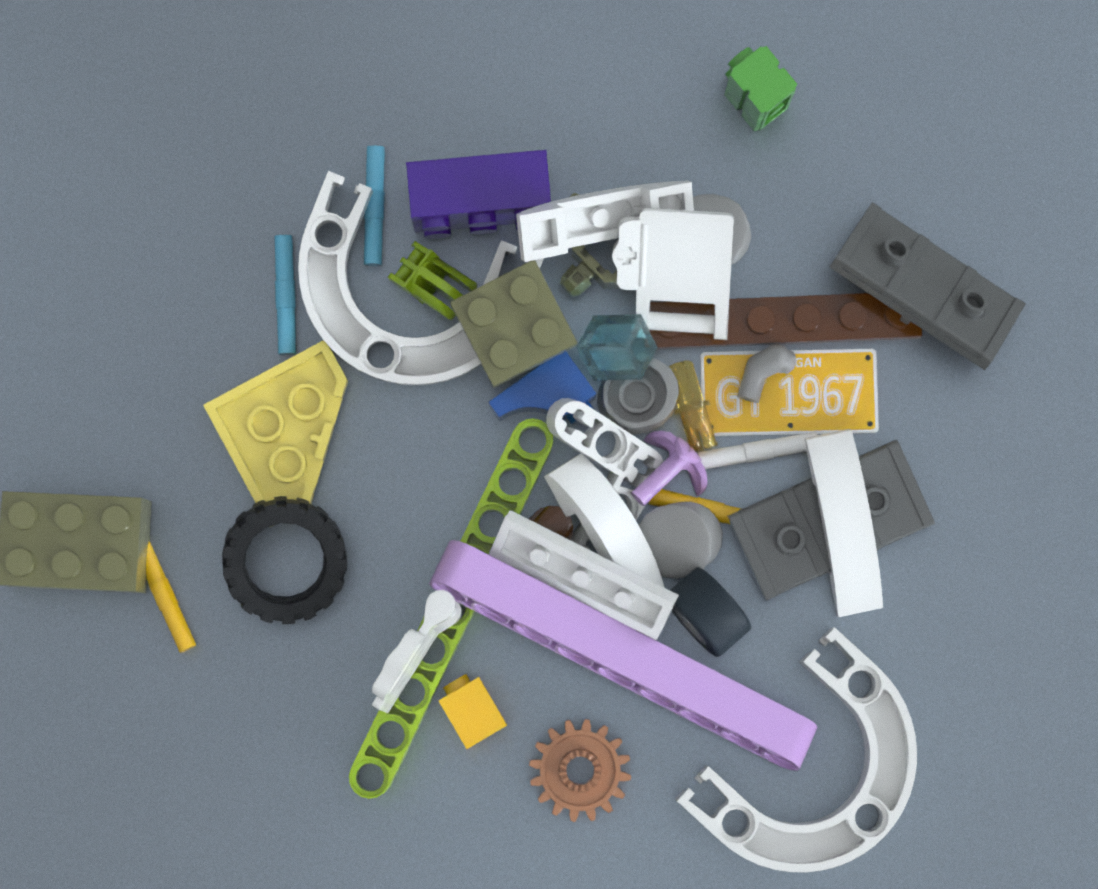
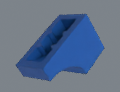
M564 352L535 368L488 403L498 420L501 421L521 412L547 414L552 404L562 398L577 400L594 409L590 402L596 398V392L569 354ZM566 412L563 415L562 420L568 419L571 425L577 422L573 417L574 413Z

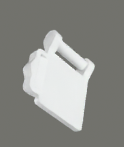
M644 208L641 210L639 217H625L621 219L619 223V237L613 246L612 258L617 268V285L624 290H636L635 334L648 335L649 330L714 334L713 339L727 340L734 225L732 214L725 212ZM650 300L715 304V315L650 312Z
M436 590L429 595L425 605L424 623L419 631L410 629L404 635L399 645L387 657L380 675L372 686V693L377 696L372 706L385 713L390 711L437 635L457 623L460 619L462 608L448 591Z

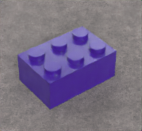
M546 150L406 162L411 220L415 233L424 232V238L426 239L450 237L452 235L451 230L469 228L470 234L483 235L497 232V226L515 224V228L518 230L517 213L551 202Z

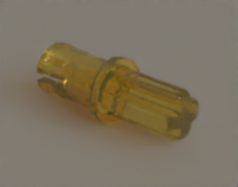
M684 360L671 364L668 367L678 380L679 390L676 401L678 409L674 410L675 415L680 414L689 446L695 452L704 451L699 432L705 449L718 446L706 408L710 405L709 400L704 401L693 362L691 360Z

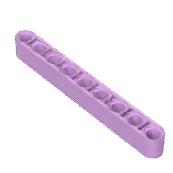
M455 540L449 541L429 582V585L434 590L448 591L455 598L456 602L780 767L793 771L800 770L818 728L810 719L466 543Z

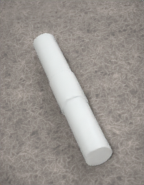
M816 432L776 439L743 443L742 445L698 452V455L705 469L745 462H757L774 459V457L807 452L805 438L817 436Z

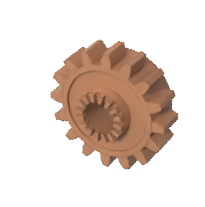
M589 719L584 720L581 730H575L571 721L567 720L565 721V733L559 734L553 728L548 730L552 740L549 745L542 742L536 743L535 747L543 753L542 759L530 760L529 766L540 769V775L531 779L530 783L531 786L543 785L545 791L541 793L538 800L540 803L552 799L555 802L552 810L553 815L557 816L563 808L569 809L570 821L572 822L576 821L579 811H586L590 821H593L596 816L595 808L601 806L608 813L613 811L608 801L612 795L621 799L625 797L624 792L617 786L619 781L631 780L630 774L620 770V765L630 761V757L623 754L617 755L615 750L623 742L620 738L613 739L610 742L605 739L608 732L607 726L603 725L595 733L591 731ZM576 757L587 758L593 764V775L585 783H575L567 776V765Z

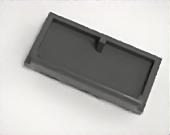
M873 202L829 266L901 314L900 321L906 325L910 321L983 370H986L995 358L1026 305L1017 297H1013L977 273L978 271L969 265L966 266L930 242L922 234H918L883 211L880 206Z
M897 439L858 456L865 483L877 550L935 524ZM812 477L727 515L766 601L831 571L816 486L812 483Z

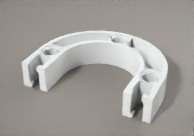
M328 171L302 237L298 266L302 299L307 313L322 339L337 355L359 371L371 377L401 385H429L445 382L460 377L480 366L481 364L459 322L439 334L411 338L397 336L380 329L360 312L349 290L347 262L351 246L373 191L372 188L359 183L353 192L359 195L349 217L344 219L337 214L329 213L327 211L335 186L340 188V185L344 183L345 177ZM333 223L342 229V239L334 247H323L317 242V231L324 224ZM501 240L484 284L498 278L505 254L510 256V253L515 255L517 246ZM544 258L535 260L539 269ZM379 342L389 344L394 350V359L385 368H376L368 360L369 349Z
M835 627L830 628L820 638L819 642L824 647L828 643L833 642L848 658L849 665L840 672L839 676L836 678L816 662V659L821 655L816 649L807 653L799 663L848 707L860 727L864 740L865 759L860 780L850 797L835 811L817 820L800 823L779 821L757 811L717 773L705 765L695 776V779L700 784L709 779L724 795L725 802L716 809L713 815L709 816L689 801L695 794L690 788L686 791L683 790L675 798L680 805L733 852L753 863L774 870L805 873L822 871L843 865L863 855L883 839L895 825L905 809L914 784L917 767L916 736L911 716L903 698L885 673ZM856 671L866 673L872 683L869 693L861 698L852 695L848 687L849 678ZM872 804L878 811V821L871 829L862 830L856 824L855 814L862 805ZM737 809L743 811L746 815L747 827L739 835H728L723 830V817L729 811Z

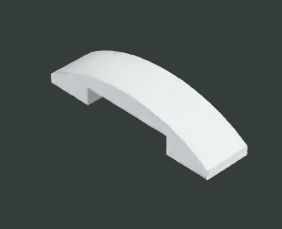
M688 180L607 189L552 201L517 213L521 260L527 262L568 253V248L616 239L619 237V223L621 219L625 217H639L641 210L644 208L694 211L692 182Z
M845 429L805 438L812 483L816 486L831 569L829 577L837 617L883 608L881 577L873 524L852 430Z
M582 453L574 456L544 476L565 516L577 515L598 555L664 587L653 553L633 515L604 475Z

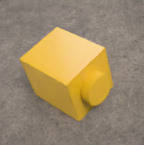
M465 674L443 687L447 696L438 701L466 749L508 725L480 677L471 681L468 675Z

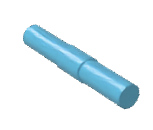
M375 145L367 146L366 186L372 188L373 191L364 214V265L367 266L382 265L385 147Z
M276 235L274 236L278 355H295L296 296L293 236Z

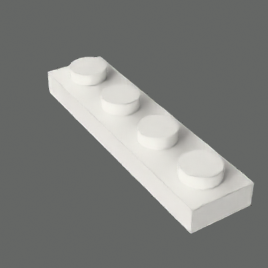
M511 510L505 516L489 553L490 556L655 640L658 639L679 596Z

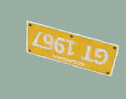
M874 349L790 350L796 356L795 368L788 374L778 372L766 378L759 403L740 399L737 395L748 359L760 351L703 352L700 356L702 433L704 436L794 435L811 432L826 434L845 429H851L852 433H876L879 430L876 351Z

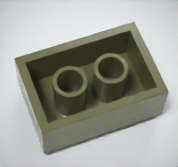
M2 491L0 586L146 593V560L150 539L152 501L140 497Z

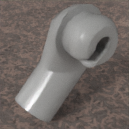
M776 344L751 356L746 363L737 397L759 403L766 378L778 372L788 374L795 368L796 356L794 352L788 350L784 345Z

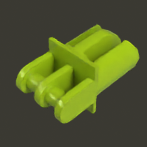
M414 241L411 245L414 250L407 259L404 257L400 259L399 262L402 266L395 275L390 273L387 278L416 298L422 305L425 303L449 320H453L456 316L454 311L433 296L436 291L449 301L463 296V294L444 280L445 276L470 292L478 287L477 282L440 259L433 250H429Z

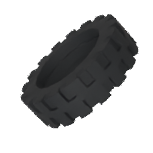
M287 496L274 497V500L267 502L261 500L253 504V508L247 512L243 511L236 518V523L226 534L222 551L223 576L228 585V590L233 599H236L241 604V608L250 615L254 613L260 616L262 621L273 623V620L282 621V624H295V620L304 618L305 621L317 616V611L322 608L325 610L334 601L333 597L343 587L345 572H347V556L341 532L335 521L328 517L326 511L319 506L315 507L309 504V501L296 498L294 500L287 499ZM279 523L296 524L309 530L319 541L324 554L323 569L316 582L306 591L292 596H273L260 590L250 579L245 566L246 551L252 539L264 528Z

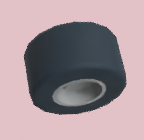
M700 567L692 570L670 590L679 595L672 613L697 642L715 657L723 655L751 629L749 619L737 602L716 579Z

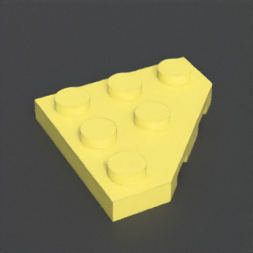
M324 340L203 405L255 503L261 500H265V502L274 500V497L287 496V499L294 500L302 498L309 501V504L312 503L348 384V380L338 361Z

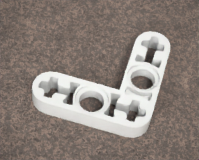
M562 398L554 402L546 416V424L549 431L556 438L610 472L606 479L618 494L625 496L627 507L634 519L637 520L645 506H642L635 500L631 494L633 490L620 485L625 480L630 482V485L638 487L664 462L662 456L655 449L588 405L571 398ZM566 412L574 413V419L589 428L585 433H582L574 428L566 427L567 423L562 420L563 415ZM611 431L615 437L614 450L606 456H600L596 450L597 438L601 433ZM637 459L644 460L645 466L648 467L645 474L638 473L637 468L634 467ZM580 522L572 535L571 541L589 549L586 546L589 537Z

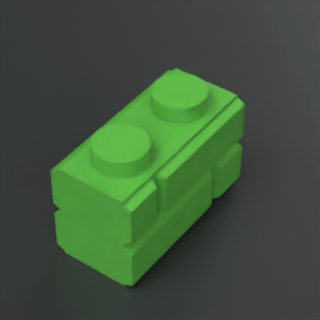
M760 46L754 52L750 47L745 48L728 63L730 69L725 73L728 82L724 95L736 110H743L741 116L753 131L762 130L788 109L797 83L785 68H778L780 62L767 46Z

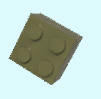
M535 260L529 261L450 302L493 389L576 347L578 344Z

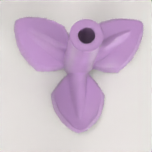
M654 431L644 438L643 441L669 451V457L631 492L639 504L645 506L681 470L688 471L697 496L705 491L707 487L705 467L701 463L702 460L687 442L680 437H676L671 432Z

